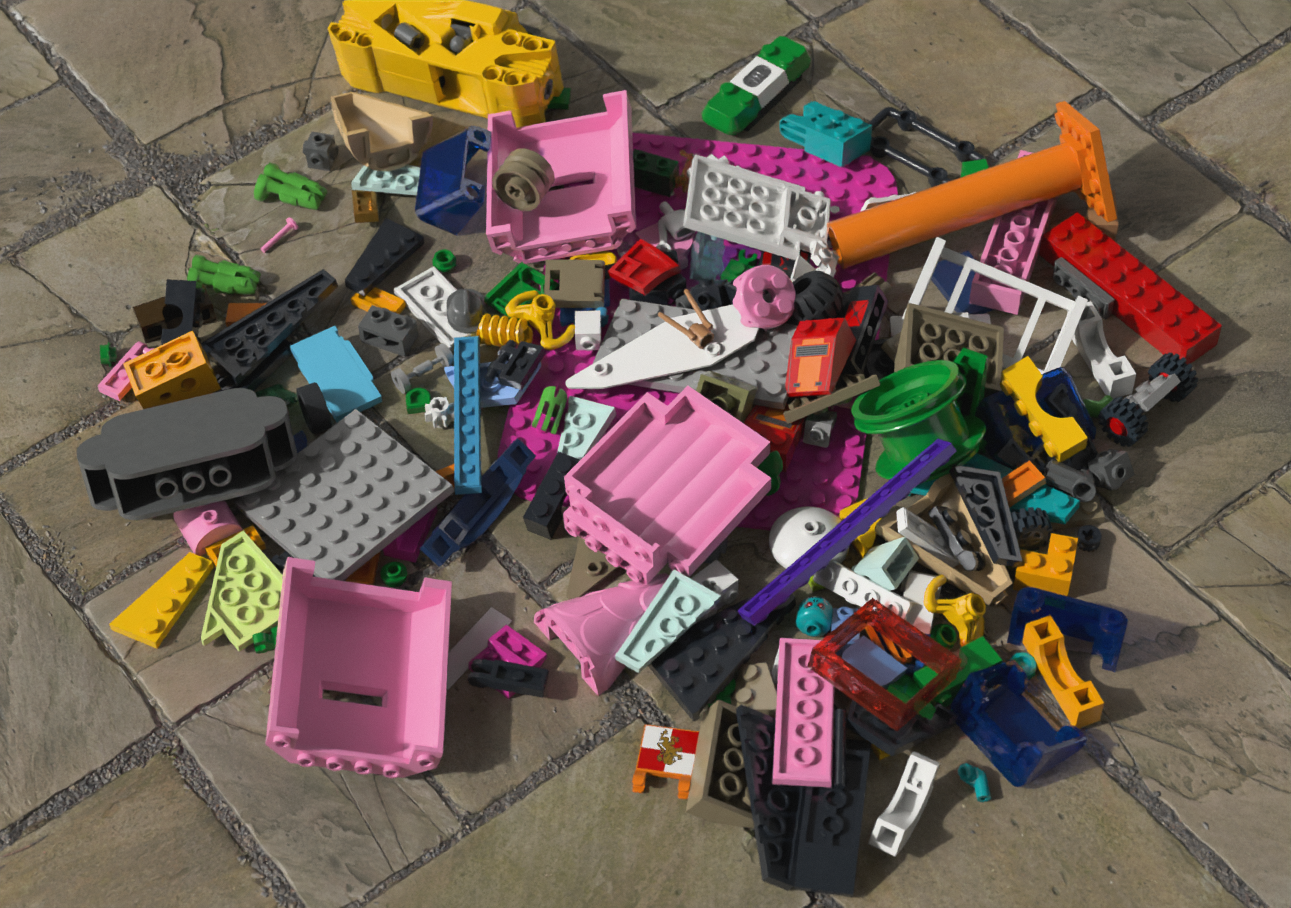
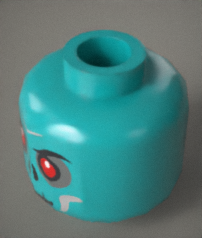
M818 596L804 599L798 608L796 618L798 629L811 637L825 635L831 628L834 613L832 605L829 601Z

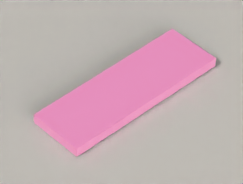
M780 638L773 784L831 787L836 641Z

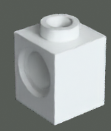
M575 311L576 350H599L601 346L600 311Z

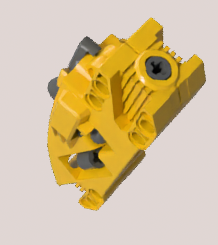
M345 0L342 4L345 11L341 17L342 20H339L338 23L331 22L327 28L341 74L352 87L373 93L386 91L488 118V114L511 111L516 127L545 123L544 113L548 108L547 105L550 104V100L553 97L559 96L564 88L555 41L539 37L541 33L539 29L520 23L516 12L504 10L503 8L467 0ZM444 76L445 85L441 89L438 78Z

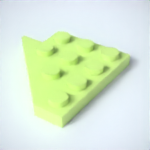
M244 530L221 544L201 635V641L204 646L225 634L240 652L254 643L253 634L260 632L269 633L271 627L278 626L283 575Z

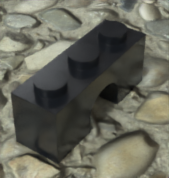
M167 279L165 304L170 308L181 309L183 321L177 328L162 329L161 345L191 331L194 332L201 344L198 332L199 328L203 325V314L200 313L201 303L205 301V289L202 288L203 285L199 282Z
M558 451L523 516L529 532L549 540L552 539L563 519L561 510L564 500L568 495L565 490L564 476L580 459Z

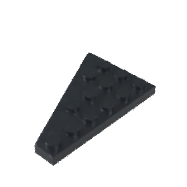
M793 594L789 596V599L784 604L778 605L773 609L763 622L757 623L755 626L744 620L738 613V610L755 595L691 626L648 665L650 670L693 722L700 719L699 714L708 703L712 704L716 700L717 695L735 677L734 673L741 664H746L750 660L751 655L767 640L768 633L775 624L779 625L784 620V616L795 607L796 599Z

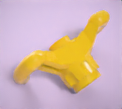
M536 290L523 292L515 296L505 307L509 317L525 318L540 333V344L546 350L551 351L566 345L575 334V325L571 324L561 337L552 339L551 324L556 305L550 296L545 294L539 295ZM533 300L532 304L520 305L523 302Z
M939 575L933 578L927 585L924 594V606L930 613H942L951 624L956 626L959 631L960 645L963 647L983 636L985 620L982 616L986 611V604L980 595L974 593L956 599H936L935 593L937 589L947 581L945 575Z

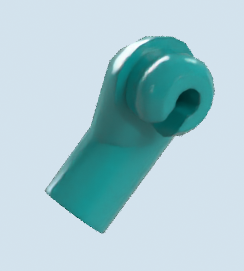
M967 763L960 765L958 775L963 782L975 788L977 801H989L991 794L986 773Z

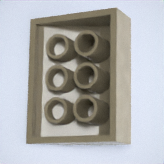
M908 303L895 358L894 372L927 361L947 360L953 362L962 348L987 355L988 363L983 405L990 406L1002 391L999 383L1001 382L1004 327Z
M717 700L702 714L686 812L709 822L754 828L736 714L737 707Z

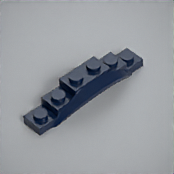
M519 438L515 439L482 475V493L464 494L445 515L443 521L432 532L433 534L420 549L440 567L453 552L460 551L473 543L502 512L524 477L527 466L536 455Z

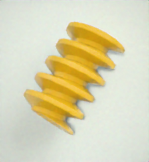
M487 313L482 317L476 336H479L480 345H494L496 347L506 345L508 340H513L516 342L517 346L515 348H517L521 341L532 343L533 340L532 329L528 326L525 318H521L518 321V318L511 317L509 320L508 316L500 318L499 315H493L491 317Z

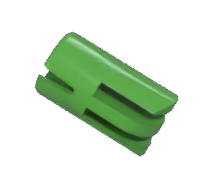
M549 386L543 390L532 427H537L543 413L545 418L541 430L546 432L551 417H555L551 434L555 435L567 402V394L560 388L557 397H554L556 386Z

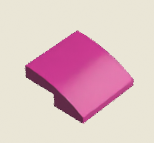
M505 625L488 639L487 647L468 662V669L475 672L471 669L473 660L477 658L491 661L500 660L539 668L547 658V654L511 627ZM496 689L508 699L515 694L514 692Z

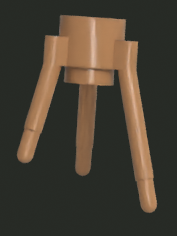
M685 289L684 293L702 324L694 323L689 329H686L662 312H659L658 316L685 334L698 348L704 349L714 339V334L710 331L713 325L706 319L689 290Z

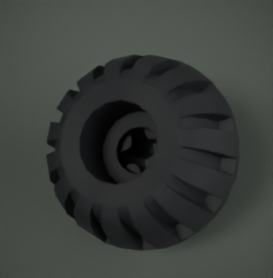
M816 270L805 273L792 282L796 291V298L794 300V312L788 319V322L798 325L800 321L834 319L843 306V292L837 280L831 275Z

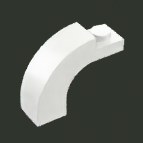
M913 752L910 755L899 787L886 811L878 817L868 844L893 856H896L901 851L925 809L941 763L917 752Z

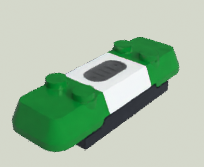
M778 36L772 43L763 45L758 56L730 82L721 84L719 92L708 101L703 109L702 120L728 135L738 134L742 130L748 132L802 81V73L811 65V57L805 46L785 36Z

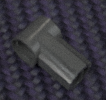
M1053 459L1048 462L1043 473L1047 484L1072 494L1079 502H1088L1094 498L1096 493L1095 479L1090 471L1085 469L1076 470ZM1083 483L1089 485V486L1086 487V488H1079V487H1078L1079 484H1083Z

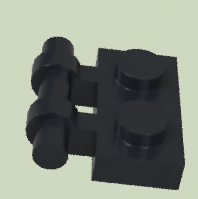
M508 340L506 345H502L497 352L498 357L496 360L489 364L488 372L484 379L489 383H493L495 378L498 377L500 384L523 390L546 354L544 347L521 341L519 346L515 348L517 346L516 342Z

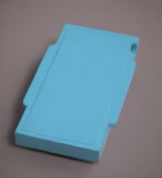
M335 326L290 346L291 353L297 360L299 369L309 384L314 382L318 384L328 410L337 423L355 409L361 412L382 402V396L372 382V374L350 341H345L339 335Z

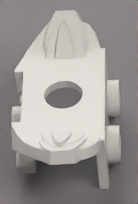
M822 240L817 241L814 244L811 259L819 267L815 269L798 255L790 280L793 282L801 275L816 270L823 271L834 277L836 273L835 267L840 258L837 251H830L826 242Z

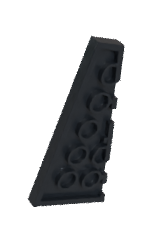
M322 269L202 342L201 346L206 355L239 385L339 287L337 281L327 271Z
M741 704L736 708L762 881L789 891L794 887L807 786L773 784L776 718Z

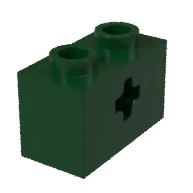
M634 149V187L670 197L679 182V161Z

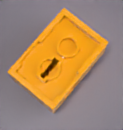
M193 331L123 363L135 396L143 409L211 394L221 389L210 361Z

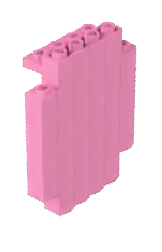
M689 386L668 406L647 392L564 476L565 490L570 500V507L563 513L564 527L573 537L579 536L585 539L586 545L592 551H600L605 554L607 561L611 565L626 569L627 575L635 582L641 581L647 585L667 563H669L668 565L672 571L676 570L690 577L771 490V477L757 468L770 454V441Z

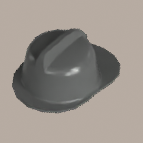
M459 289L451 293L446 303L449 325L460 333L469 334L477 332L482 317L487 313L486 304L484 303L485 297L474 289Z

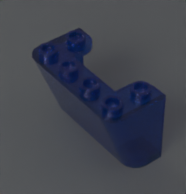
M473 125L423 151L415 204V213L421 221L457 235L482 207L485 186L465 178L464 173L466 172L468 162L479 149L485 152L490 150L491 131ZM471 187L475 189V191L478 194V197L470 195L467 191V188Z

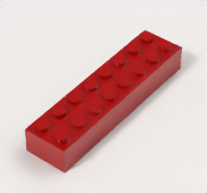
M1078 212L1042 235L1039 254L1042 258L1054 266L1055 261L1062 257L1114 298L1112 314L1163 355L1168 353L1178 354L1179 359L1184 357L1186 359L1185 363L1188 365L1217 345L1222 328L1220 323Z

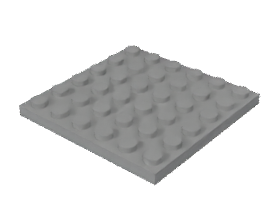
M355 409L300 451L293 464L276 471V478L270 486L259 492L243 495L235 504L238 510L294 558L315 561L313 574L316 577L343 581L454 492L451 483Z

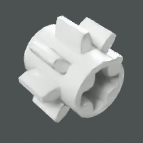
M434 397L430 404H425L426 422L432 421L434 428H447L450 422L454 421V403L449 404L447 397Z

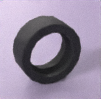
M314 382L297 388L296 393L299 405L310 432L315 434L331 428L332 423L329 410L318 384Z

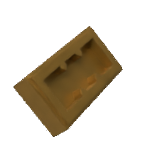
M353 190L352 199L355 223L379 222L376 192Z

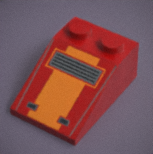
M845 318L799 322L790 345L785 383L787 397L832 394L856 342Z
M786 403L784 410L756 405L746 418L744 424L770 441V453L778 451L783 461L781 472L786 473L804 431L807 416L787 424L783 413L790 410L788 403Z

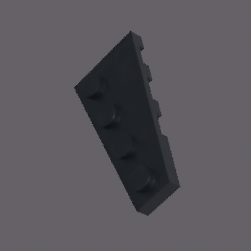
M954 465L949 470L950 475L993 564L1018 567L1022 562L1000 472Z

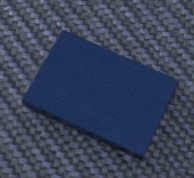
M969 251L960 253L976 260ZM943 260L938 262L931 280L949 302L963 267ZM970 270L954 308L956 313L973 315L985 314L994 310L969 303L972 281L976 273Z

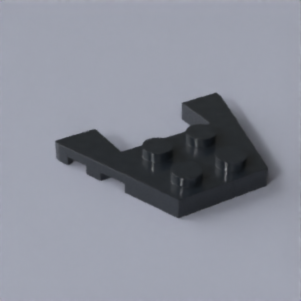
M1060 383L1044 401L1060 418L1073 417L1088 437L1085 449L1061 463L1076 470H1088L1087 463L1095 459L1098 452L1086 427L1082 426L1079 420L1078 410L1075 404L1071 403L1066 393L1068 392L1064 383ZM1013 438L1007 439L993 455L996 459L1015 469L1030 460L1042 474L1048 462L1052 459L1056 460L1055 457L1051 458L1047 454L1043 441L1028 455ZM1047 483L1045 484V485H1047V486H1049V487H1052V488H1054V489H1056V490H1058V491L1066 492V491L1061 490V489H1059V488H1057V487H1054V486H1052V485H1050V484H1047Z
M855 689L847 716V727L894 757L953 727L959 716L940 703H937L934 706L936 712L933 718L929 720L918 716L883 692Z

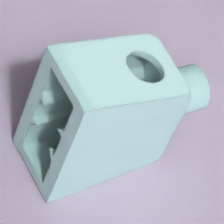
M902 537L871 548L858 565H854L851 570L888 590H895L919 557L906 537Z

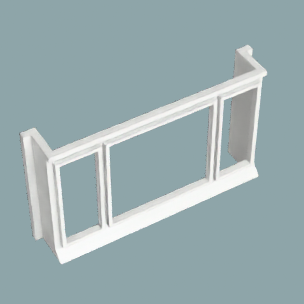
M936 237L909 303L921 304L940 258L963 267L945 309L946 313H953L970 270L1038 298L1014 358L1003 354V370L1022 359L1045 301L1068 310L1044 371L1038 369L1043 375L1042 386H1045L1048 381L1054 383L1088 299L1080 296L1075 301L945 248L946 240Z

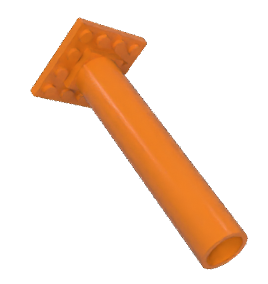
M1066 101L1057 103L1055 120L1057 125L1061 127L1062 135H1059L1061 144L828 222L827 231L833 251L836 250L840 257L838 259L840 267L845 269L1070 192H1075L1081 200L1087 203L1089 208H1093L1097 215L1103 217L1107 222L1117 220L1100 129Z

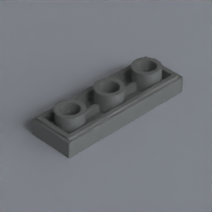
M1062 257L1057 259L1052 277L1054 281L1071 292L1075 299L1080 296L1088 299L1087 302L1091 301L1103 319L1106 320L1112 316L1115 299Z

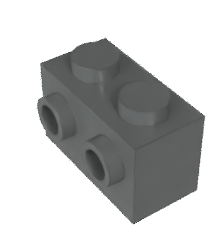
M374 305L370 307L358 325L362 343L404 357L419 336L416 319Z

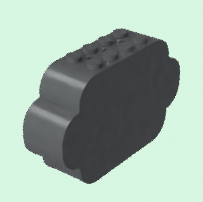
M245 388L228 389L116 416L102 426L100 435L85 440L76 451L91 506L103 511L118 509L119 515L128 520L148 519L259 492L274 482L276 471L290 466L298 457L285 401L273 396L257 398L255 392Z

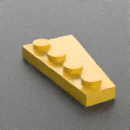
M189 552L109 624L111 630L158 649L213 570V561Z

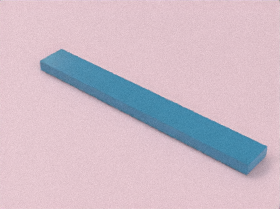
M479 336L454 338L455 495L482 493Z

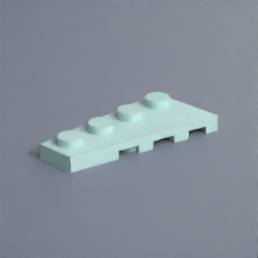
M364 165L352 181V190L449 198L458 185V177L411 165H406L393 171H376Z

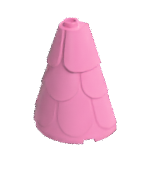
M666 573L657 574L647 585L641 581L635 582L633 580L622 582L617 587L588 593L582 597L551 605L535 613L534 623L549 640L556 636L560 638L581 662V673L584 681L599 696L610 688L626 667L615 660V655L669 575Z

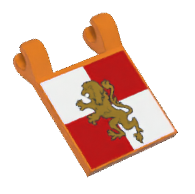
M645 724L636 770L632 780L633 792L644 793L647 775L680 779L678 783V798L688 799L699 731Z

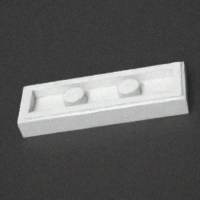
M904 507L896 511L898 533L953 568L959 564V560L955 557L939 530Z

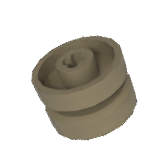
M526 148L516 149L508 155L503 165L495 173L492 179L493 188L497 196L510 207L520 211H531L537 208L544 195L552 187L555 181V174L551 165L543 156Z

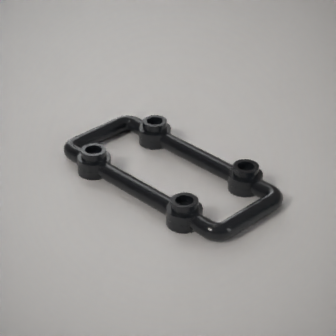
M886 107L868 122V124L872 125L873 131L888 116H891L898 120V126L902 131L908 132L915 129L955 151V156L960 162H967L970 159L973 161L986 159L982 154L974 150L973 143L969 141L958 142L918 121L917 115L910 110L899 111L893 107ZM871 136L870 150L875 157L882 158L887 155L928 177L931 187L952 181V179L947 177L948 173L945 169L940 167L931 169L889 146L890 142L886 137Z

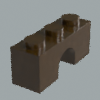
M202 284V288L205 289V301L201 303L200 313L203 314V324L216 320L211 299L204 284ZM165 296L132 307L145 344L161 339L162 329H167V324L172 319L183 317L181 309L170 308L165 304Z

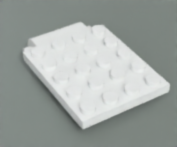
M695 154L691 166L683 227L796 260L800 250L812 254L814 244L817 241L822 240L826 244L828 243L827 223L830 218L831 200L825 198L824 193L821 191H817L815 194L805 192V187Z

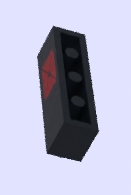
M879 285L851 288L841 318L846 319L856 342L841 374L855 375L863 374L888 304V300Z

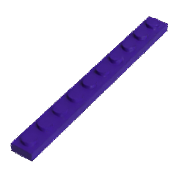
M941 439L935 440L738 610L741 617L754 626L757 623L763 622L769 616V613L778 605L784 604L795 590L805 586L809 582L810 577L817 571L826 568L832 558L848 549L850 543L859 535L865 534L875 521L886 516L890 512V508L897 502L907 498L912 489L928 480L934 470L945 465L956 452L952 443Z

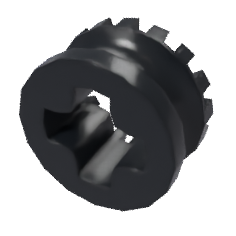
M1092 525L1081 527L1077 534V546H1079V549H1083V551L1094 552L1100 546L1101 531ZM1089 535L1090 537L1093 536V539H1090L1089 541L1085 540V537H1088Z

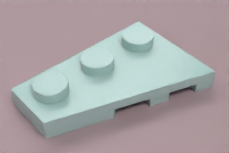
M570 396L568 413L565 415L564 432L561 433L558 451L581 460L600 441L616 416L615 407Z

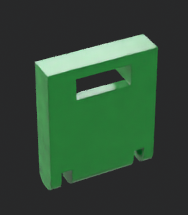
M521 262L485 296L484 303L489 306L492 305V308L508 316L505 307L515 296L536 290L539 295L544 294L545 275ZM529 278L539 284L541 292L526 284L525 281ZM551 279L550 290H559L560 284ZM533 300L523 302L520 305L532 304Z

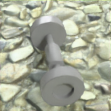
M441 343L436 346L437 358L432 361L427 360L414 367L413 372L406 375L400 368L392 371L391 377L397 389L403 394L410 391L411 384L409 379L414 376L419 377L433 369V365L439 362L444 367L454 366V356L446 344Z

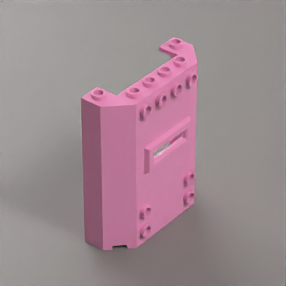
M626 90L603 94L607 112L516 127L511 111L488 114L486 236L492 252L499 255L505 253L514 257L515 262L528 264L617 249L622 244V239L627 233H632L636 228L632 116ZM526 148L543 156L551 165L555 174V181L552 187L593 180V184L548 191L537 208L531 211H520L510 207L497 196L493 188L492 179L512 151Z
M287 557L283 571L265 745L289 763L299 764L303 767H326L332 771L348 770L363 775L371 773L384 775L387 778H404L437 768L443 755L452 581L424 578L420 592L313 577L315 561ZM323 689L382 697V706L322 699Z

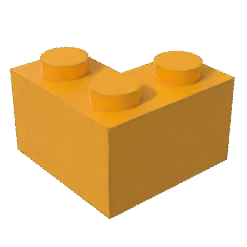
M1051 533L1047 554L1020 549L1022 562L1016 569L1013 590L1067 600L1078 538Z

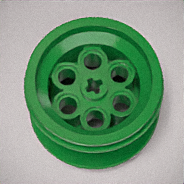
M947 360L927 361L896 371L879 380L880 386L863 392L852 405L851 411L855 418L854 424L857 430L867 434H878L885 450L879 456L875 470L881 478L887 480L894 477L937 439L952 443L956 452L945 465L934 470L925 482L945 476L950 473L949 470L954 465L962 466L976 454L980 447V442L986 433V424L982 419L975 416L962 415L956 399L962 393L966 385V379L960 373L958 366L954 362Z

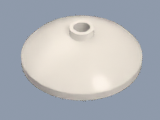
M799 507L781 515L774 522L770 530L769 546L772 555L780 565L787 569L842 520L835 514L822 508ZM849 548L838 553L832 560L841 564L847 556Z

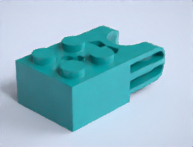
M812 101L803 107V116L789 114L780 120V132L783 137L804 146L805 152L839 167L847 165L870 150L872 125L863 122L862 119L854 118L841 110L832 109L821 103Z

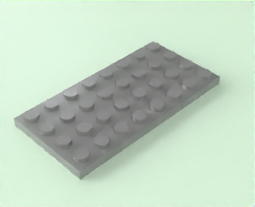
M621 299L593 364L664 323L665 320L658 316L659 312L673 318L696 313L695 310ZM784 323L769 330L759 328L755 341L713 366L633 382L628 385L681 393L689 386L696 391L700 375L713 371L758 387L753 405L784 410L789 398L785 390L790 345L798 325Z

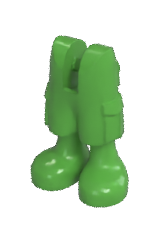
M268 163L264 168V174H260L254 188V199L262 202L267 199L270 193L279 194V199L283 203L317 210L321 201L327 195V190L319 185L318 182L309 180L295 172L287 174L277 164Z
M195 255L192 260V268H189L187 280L197 281L204 285H212L216 293L255 295L261 273L249 266H240L239 264L224 260L218 264L207 260L203 255Z

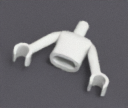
M663 202L659 206L665 215L658 221L660 244L656 248L662 252L671 250L670 245L667 244V231L676 240L686 238L695 232L683 227L685 210L674 211L667 202Z

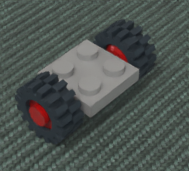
M1164 354L1148 370V374H1150L1148 377L1149 381H1144L1135 388L1137 392L1134 395H1129L1124 399L1123 397L1114 398L1100 411L1098 418L1101 419L1099 420V425L1104 426L1102 428L1103 432H1108L1107 437L1109 439L1114 438V443L1118 444L1120 442V445L1123 447L1126 445L1130 447L1146 434L1148 431L1147 427L1149 426L1148 422H1145L1147 419L1146 415H1141V413L1149 411L1162 398L1167 400L1170 397L1171 402H1180L1197 387L1198 378L1194 377L1197 373L1195 370H1191L1193 366L1190 363L1187 365L1184 357L1179 359L1178 354Z

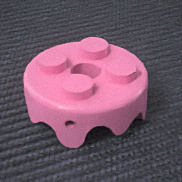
M759 265L747 270L734 280L733 286L737 287V291L733 299V305L741 314V323L744 326L769 330L784 324L793 314L796 291L790 278L781 269L771 265ZM764 290H767L771 295L770 303L763 299Z

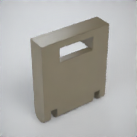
M546 260L544 294L553 299L556 305L555 308L604 307L605 262L603 260ZM551 279L560 280L559 290H550Z

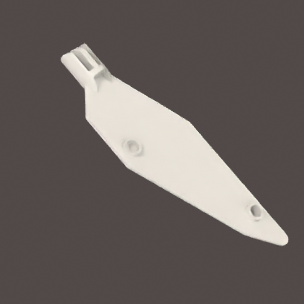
M770 293L763 296L767 303L771 302ZM734 305L705 310L702 312L713 325L710 331L714 334V339L704 349L698 348L685 334L664 322L568 378L565 384L569 389H605L713 366L755 341L759 328L744 326L741 323V314ZM697 313L671 318L686 329H689L694 323L702 324Z

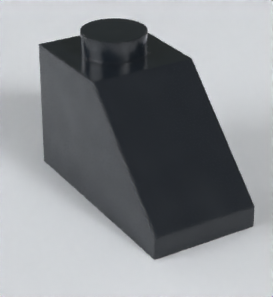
M680 273L671 276L658 284L646 296L629 287V300L671 306L676 303V299L685 294L686 279Z

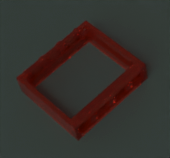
M872 597L812 648L807 667L891 728L898 731L956 678L962 659ZM869 625L934 670L938 675L907 703H904L835 653Z

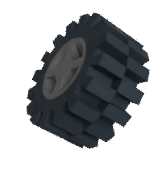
M1029 507L1027 511L1022 508L1019 509L1020 513L1015 511L1011 513L1019 550L1031 551L1034 548L1036 551L1039 550L1040 545L1046 546V541L1050 542L1051 533L1054 532L1045 510H1041L1038 507L1034 510L1033 507Z

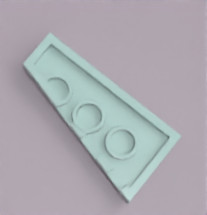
M673 570L615 655V660L640 673L721 600V596L680 572Z

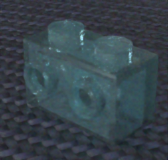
M697 232L692 244L690 279L699 281L700 279L713 277L715 281L717 275L721 276L724 268V262L722 261L725 252L724 239Z

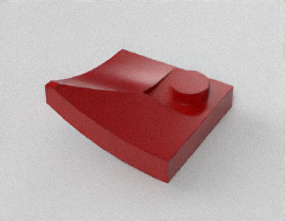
M640 239L608 272L611 278L646 296L658 284L671 276L679 274L681 269L676 262L662 251Z

